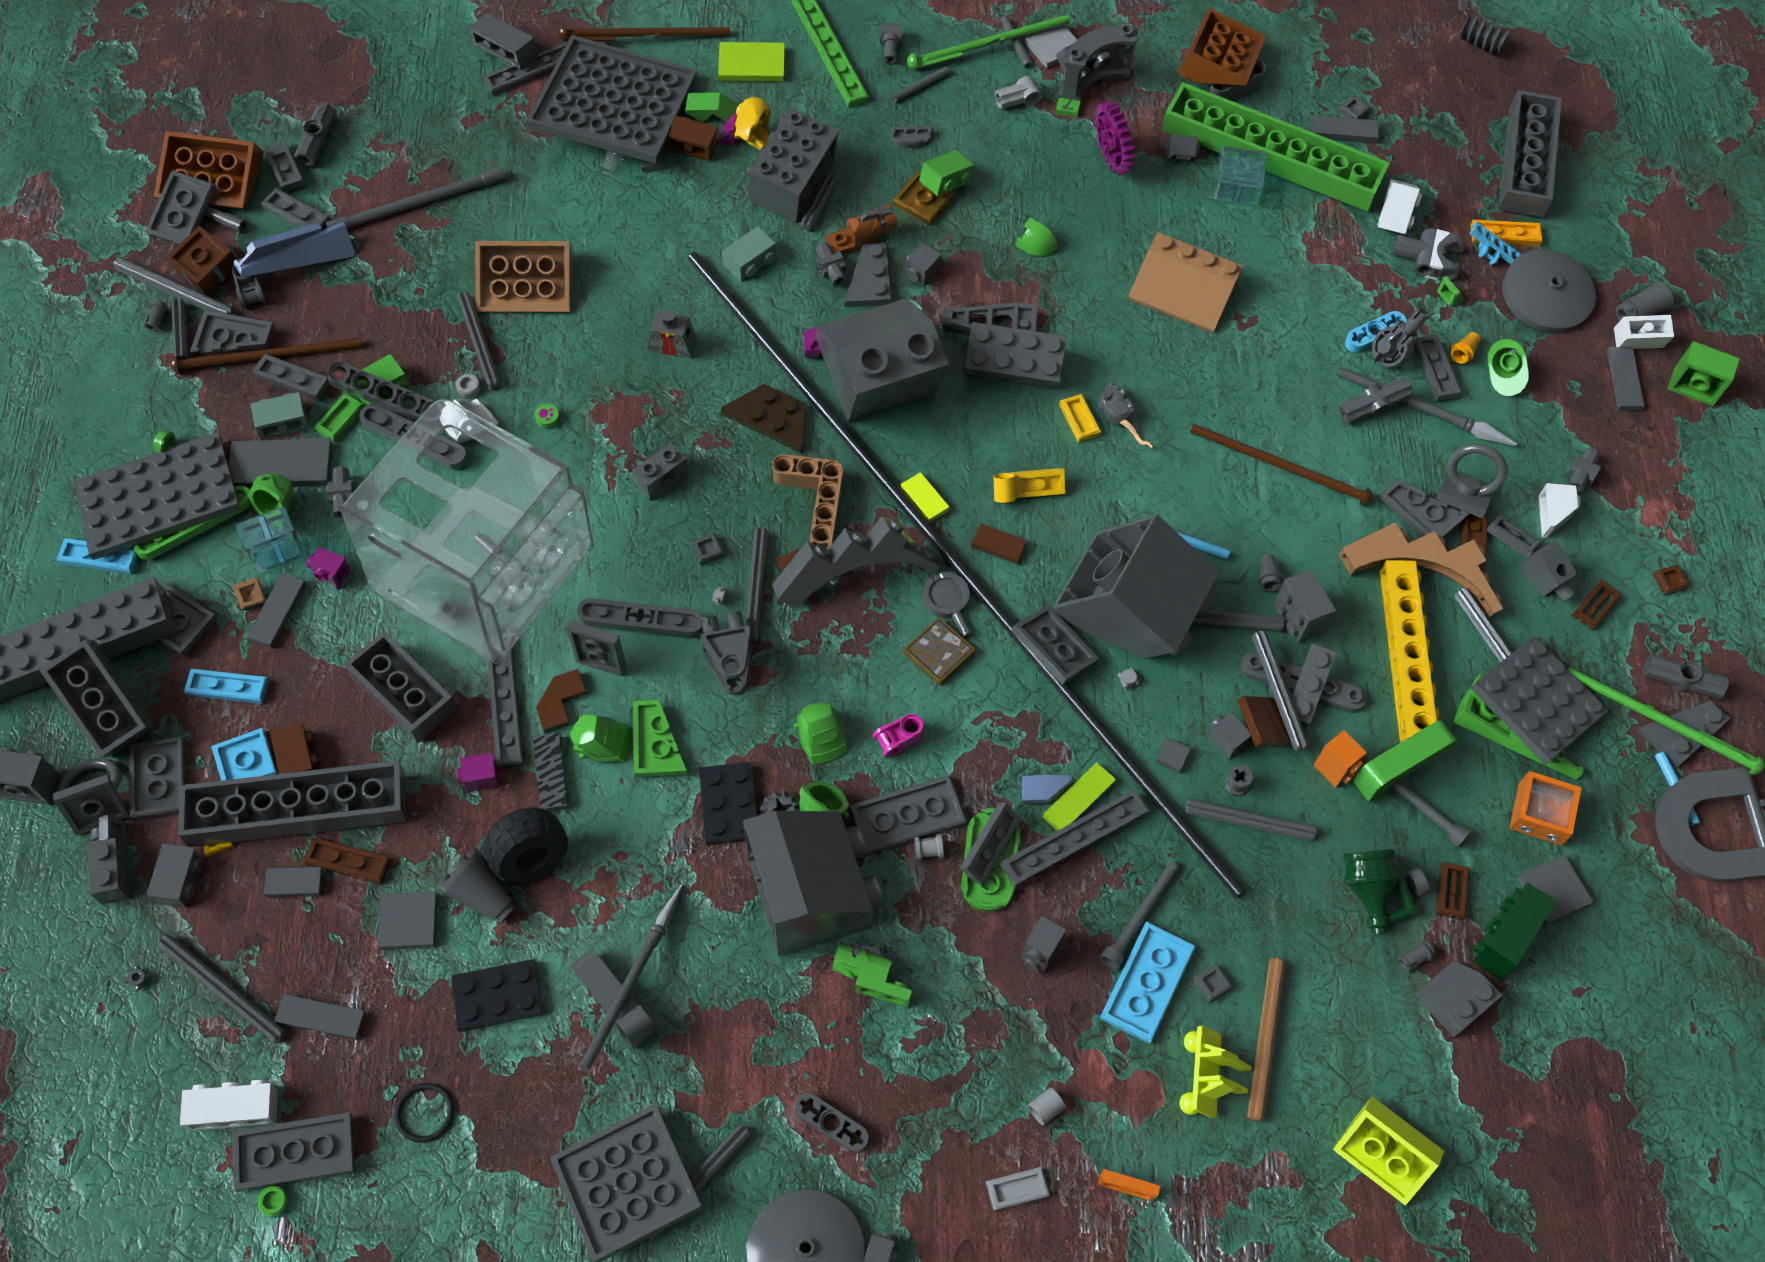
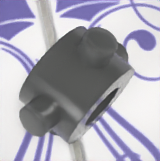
M136 966L128 974V977L125 978V983H130L136 988V991H140L147 984L151 975L150 973H144L140 970L139 966Z

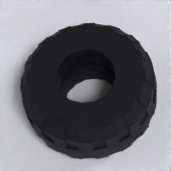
M536 807L521 808L506 814L498 822L496 821L492 829L487 833L483 853L491 871L499 880L515 885L529 884L552 873L561 864L568 848V837L561 822L551 811Z

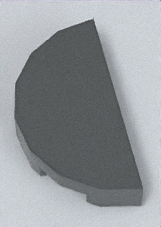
M933 126L889 127L891 139L897 145L903 148L915 149L926 145L931 140Z

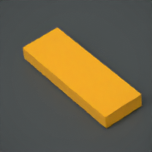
M1472 220L1471 231L1473 230L1472 225L1478 222L1508 245L1540 246L1543 242L1540 223ZM1472 236L1473 243H1480V241Z

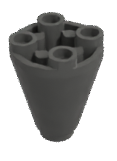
M476 848L467 856H462L453 866L456 870L451 875L447 874L437 885L446 896L493 921L497 920L500 924L516 908L512 904L513 900L502 882L491 871L485 855Z

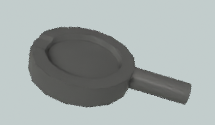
M941 572L928 578L922 592L924 607L936 617L953 618L963 638H968L973 634L962 615V612L968 606L970 595L968 584L964 579L950 572Z

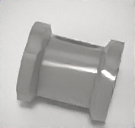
M937 834L934 838L919 839V837H914L917 861H921L925 857L938 856L939 859L944 858L941 834Z

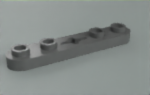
M369 404L360 411L359 417L365 428L447 468H461L467 461V454L463 446L375 404ZM417 433L418 438L413 437L411 440L409 439L408 434L415 435Z
M593 598L583 600L577 607L580 621L589 626L687 637L699 635L703 630L701 624L702 615L698 611L691 609ZM640 613H644L645 618L641 622H637L636 617Z
M1252 652L1245 655L1240 663L1241 673L1248 679L1270 686L1258 653ZM1277 660L1288 691L1293 694L1302 668ZM1327 677L1318 702L1348 713H1356L1364 706L1366 695L1357 686Z

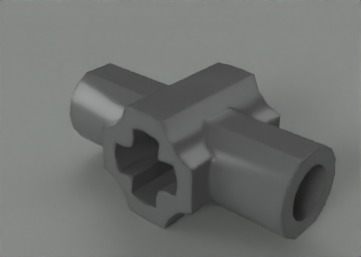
M828 243L819 244L816 252L819 256L817 258V265L821 276L824 278L829 276L835 287L845 284L847 278L843 271H846V265L841 252L834 253Z
M1586 448L1582 457L1577 456L1568 472V475L1572 476L1568 485L1576 486L1577 493H1582L1586 484H1592L1601 468L1597 465L1600 452L1594 448Z
M346 467L334 468L333 482H328L326 485L328 502L330 505H333V515L338 518L348 517L350 515V503L356 500L355 484L353 480H349V469Z

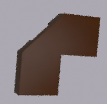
M579 669L553 677L537 704L536 709L544 733L568 726L569 722L562 703L587 695Z

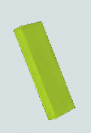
M1096 762L1043 814V818L1057 831L1078 820L1115 783L1116 779Z

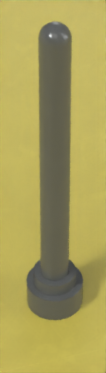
M1364 756L1362 762L1365 765L1373 760L1371 756ZM1400 780L1391 784L1394 790L1446 831V836L1450 838L1449 842L1457 848L1471 833L1464 825L1459 826L1457 823L1455 825Z
M1176 861L1169 863L1116 943L1106 947L1100 955V960L1108 967L1117 970L1124 961V949L1178 871L1179 864Z

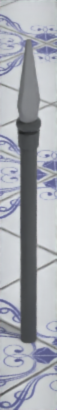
M1340 367L1337 376L1366 388L1376 384L1383 385ZM1412 396L1400 401L1453 423L1461 429L1465 428L1466 432H1471L1478 439L1517 446L1515 441L1486 422H1477L1472 418L1468 420L1467 417L1456 415Z
M683 885L679 886L658 915L656 923L650 927L645 944L579 1064L581 1069L585 1071L590 1070L654 948L657 947L665 935V928L671 921Z

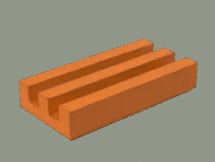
M1103 1169L1098 1181L1099 1186L1149 1201H1154L1158 1197L1160 1190L1159 1185Z

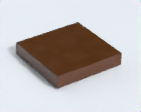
M1243 696L1238 699L1239 706L1256 747H1292L1275 698Z

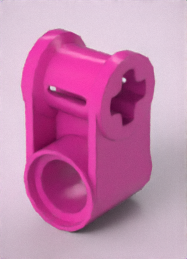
M908 714L890 724L881 726L872 736L875 740L879 741L883 748V756L885 758H892L903 750L921 742L923 738V721L916 714ZM914 726L918 730L914 733H909L905 729Z

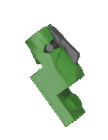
M853 943L839 944L832 968L833 971H837L851 979L857 977L855 992L906 1008L909 1007L912 990L900 982L893 981L892 984L887 983L892 962L886 957L881 956L878 947Z

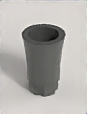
M1655 281L1646 289L1616 307L1615 313L1618 321L1620 322L1623 317L1653 316L1669 311L1674 305L1673 295L1665 283Z

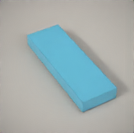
M65 538L56 560L59 564L133 575L139 556L134 548H127L92 560L88 553L86 541Z
M191 669L184 693L186 696L263 704L269 679L262 676Z

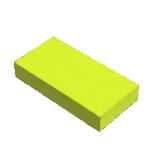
M921 472L901 484V490L929 523L949 511L947 503Z

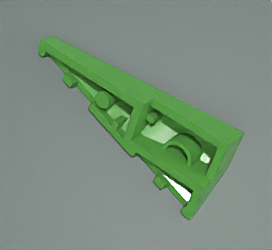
M1480 673L1476 677L1472 685L1475 682H1477L1480 678H1482L1484 674ZM1469 688L1458 705L1453 723L1545 765L1484 701ZM1564 749L1545 765L1575 780L1583 775L1584 770L1581 765L1576 767L1564 756L1566 754Z

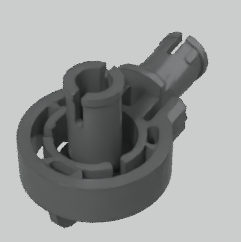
M1418 307L1406 322L1398 320L1393 327H1386L1379 331L1372 345L1374 360L1385 367L1396 368L1406 364L1412 356L1414 344L1419 339L1416 337L1417 330L1430 318V314L1422 307Z

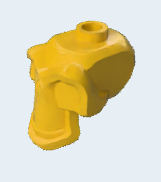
M747 98L743 103L739 104L736 110L735 138L743 139L760 150L768 144L769 136L767 134L771 120V110L762 98Z

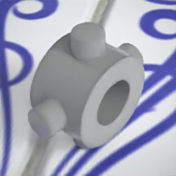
M723 586L716 588L713 594L712 602L716 603L717 606L723 605L727 596V590Z
M1133 668L1127 669L1123 673H1118L1117 677L1120 678L1124 689L1132 687L1134 684H1139L1140 680L1137 679Z

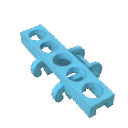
M1476 222L1472 225L1473 230L1469 234L1480 241L1478 256L1488 258L1490 265L1497 263L1499 257L1512 264L1517 257L1522 255L1480 223ZM1495 240L1499 243L1498 247L1495 245ZM1489 246L1496 250L1493 255L1487 252Z

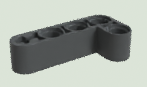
M591 949L573 962L570 968L603 1012L607 1014L622 985L595 950ZM629 995L614 1026L634 1050L655 1034L656 1030L640 1005L637 1006Z

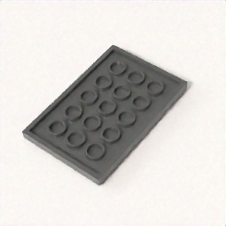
M219 432L166 449L164 452H157L74 480L88 553L92 560L241 510L223 440Z

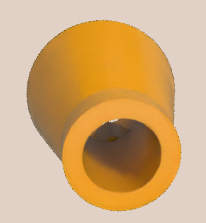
M1471 332L1454 344L1451 348L1452 359L1459 364L1470 362L1481 341V337L1477 333Z

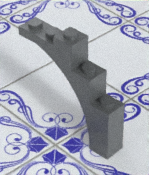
M882 516L866 537L858 531L852 532L845 528L829 549L821 544L815 545L807 541L772 584V587L779 601L798 609L823 584L855 568L876 563L904 562L916 564L934 574L940 566L935 558V552L927 546L921 547L917 545L912 538L906 535L905 527L900 521L896 519L890 520Z

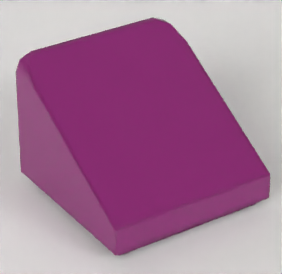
M736 113L723 125L719 143L727 145L736 144Z

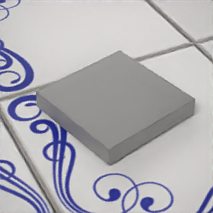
M1065 25L1023 36V42L1046 69L1059 63L1056 57L1058 52L1077 41Z

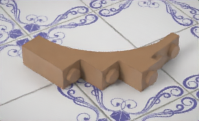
M1395 522L1343 547L1338 554L1350 576L1368 568L1382 566L1386 560L1416 561V566L1443 574L1462 587L1467 588L1476 598L1488 619L1496 616L1503 609L1500 596L1493 592L1489 585L1490 581L1487 574L1480 570V567L1486 562V554L1484 549L1477 545L1474 539L1447 552L1444 539L1438 536L1435 531L1408 543L1406 532L1403 528H1399Z

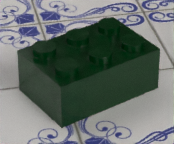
M1528 882L1521 889L1516 887L1510 896L1503 900L1499 907L1501 911L1496 917L1492 918L1485 930L1488 932L1474 946L1472 951L1476 954L1471 962L1497 980L1503 979L1519 964L1557 901Z

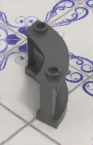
M1128 24L1103 27L1083 35L1073 43L1063 59L1066 73L1065 80L1058 92L1057 101L1059 98L1079 101L1080 97L1092 87V84L1099 80L1101 82L1110 80L1128 81L1139 27ZM1098 51H1106L1105 53L1101 54L1095 61L1087 63L1088 60Z

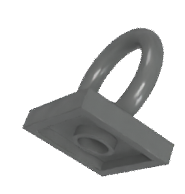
M1473 443L1458 448L1448 460L1447 472L1436 499L1483 518L1492 493L1498 491L1506 482L1508 476L1506 460L1500 452L1485 444ZM1472 453L1488 456L1497 466L1498 474L1496 479L1492 483L1487 484L1457 471L1460 459Z
M95 758L77 764L65 773L58 784L57 792L53 793L55 804L76 836L98 828L99 817L110 815L120 820L130 817L129 809L117 791L121 783L122 772L120 767L112 760ZM105 769L110 772V778L107 774L70 787L71 783L78 776L87 771Z

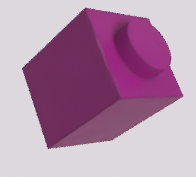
M493 753L460 758L461 768H457L459 784H464L467 792L499 787L498 770Z

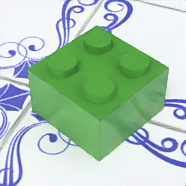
M1693 341L1675 366L1667 389L1714 406L1733 381L1740 358Z

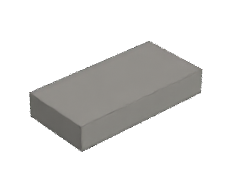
M1042 1167L986 1181L993 1212L1050 1196Z

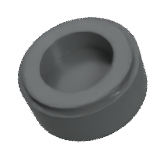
M1419 868L1408 871L1407 880L1412 891L1417 896L1429 893V884L1423 872Z

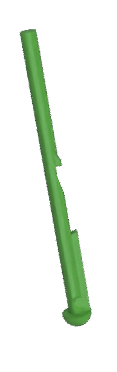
M1064 15L924 55L915 56L912 53L907 58V65L912 70H918L964 57V52L986 47L997 42L1002 44L1007 40L1069 24L1070 19L1068 15Z
M1569 667L1568 670L1584 686L1749 768L1748 774L1757 775L1764 770L1765 763L1760 756L1756 758L1702 730L1697 731L1655 710L1654 707L1643 704Z

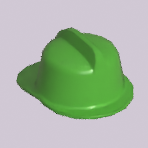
M1502 339L1496 342L1488 353L1491 382L1493 388L1498 393L1504 396H1514L1520 393L1529 381L1526 353L1517 341Z

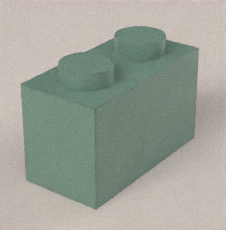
M757 226L722 250L723 265L742 282L747 277L753 276L763 266L773 262L776 258V243Z
M299 392L250 403L254 426L261 440L310 429L306 407Z

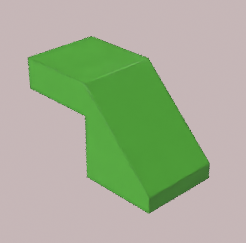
M689 93L686 99L685 113L702 123L713 114L727 122L736 113L738 103L722 93Z

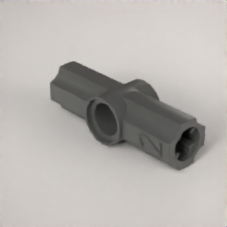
M321 102L320 105H317L311 119L303 125L304 135L294 155L295 160L302 166L310 167L314 165L320 150L328 144L327 135L337 114L335 108L331 107L328 103Z
M1403 376L1382 386L1379 384L1370 386L1361 395L1339 404L1338 409L1342 420L1350 424L1370 414L1372 416L1380 415L1387 411L1391 405L1413 396L1414 392L1409 379Z
M1650 654L1644 665V676L1669 683L1679 692L1692 690L1722 699L1729 685V680L1726 676L1703 670L1693 661L1680 663Z

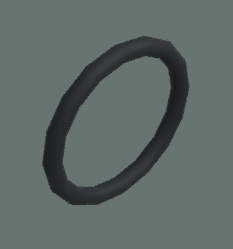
M420 1083L409 1088L400 1096L395 1107L394 1120L398 1131L406 1139L414 1142H429L439 1138L448 1129L453 1119L454 1105L451 1096L443 1087L433 1083ZM421 1089H432L439 1092L445 1098L448 1106V1114L443 1126L437 1132L428 1136L410 1134L403 1127L400 1119L401 1108L405 1100L412 1093Z

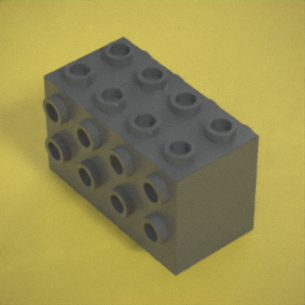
M790 108L786 115L780 117L777 130L770 133L767 146L760 149L757 162L750 165L747 172L749 181L746 185V190H748V201L793 222H797L835 159L839 130Z

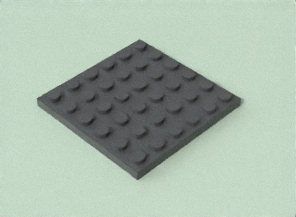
M571 35L526 120V127L656 164L667 141V135L675 116L679 115L696 79L697 70Z

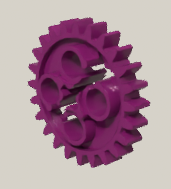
M1112 100L1100 103L1096 107V112H1094L1096 116L1094 121L1097 125L1095 127L1098 133L1096 138L1102 150V156L1105 155L1106 163L1109 162V168L1113 169V173L1122 175L1131 172L1135 164L1133 160L1135 158L1133 153L1135 147L1131 142L1133 138L1131 137V129L1127 125L1128 121L1124 120V113H1120V107L1116 106V103L1112 102Z

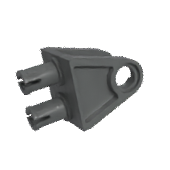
M735 611L736 621H734L732 612L726 615L729 629L719 631L716 616H710L711 626L708 624L707 616L701 619L704 634H701L704 659L723 690L730 695L741 694L746 689L752 653L749 625L744 626L743 615L740 611ZM740 677L741 683L738 687H731L727 683L729 678Z

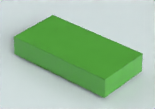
M344 393L314 428L319 434L336 442L359 417L360 411L365 405Z

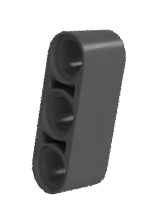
M1256 60L1246 85L1211 84L1209 92L1230 101L1247 95L1261 87L1266 72V65L1262 61Z

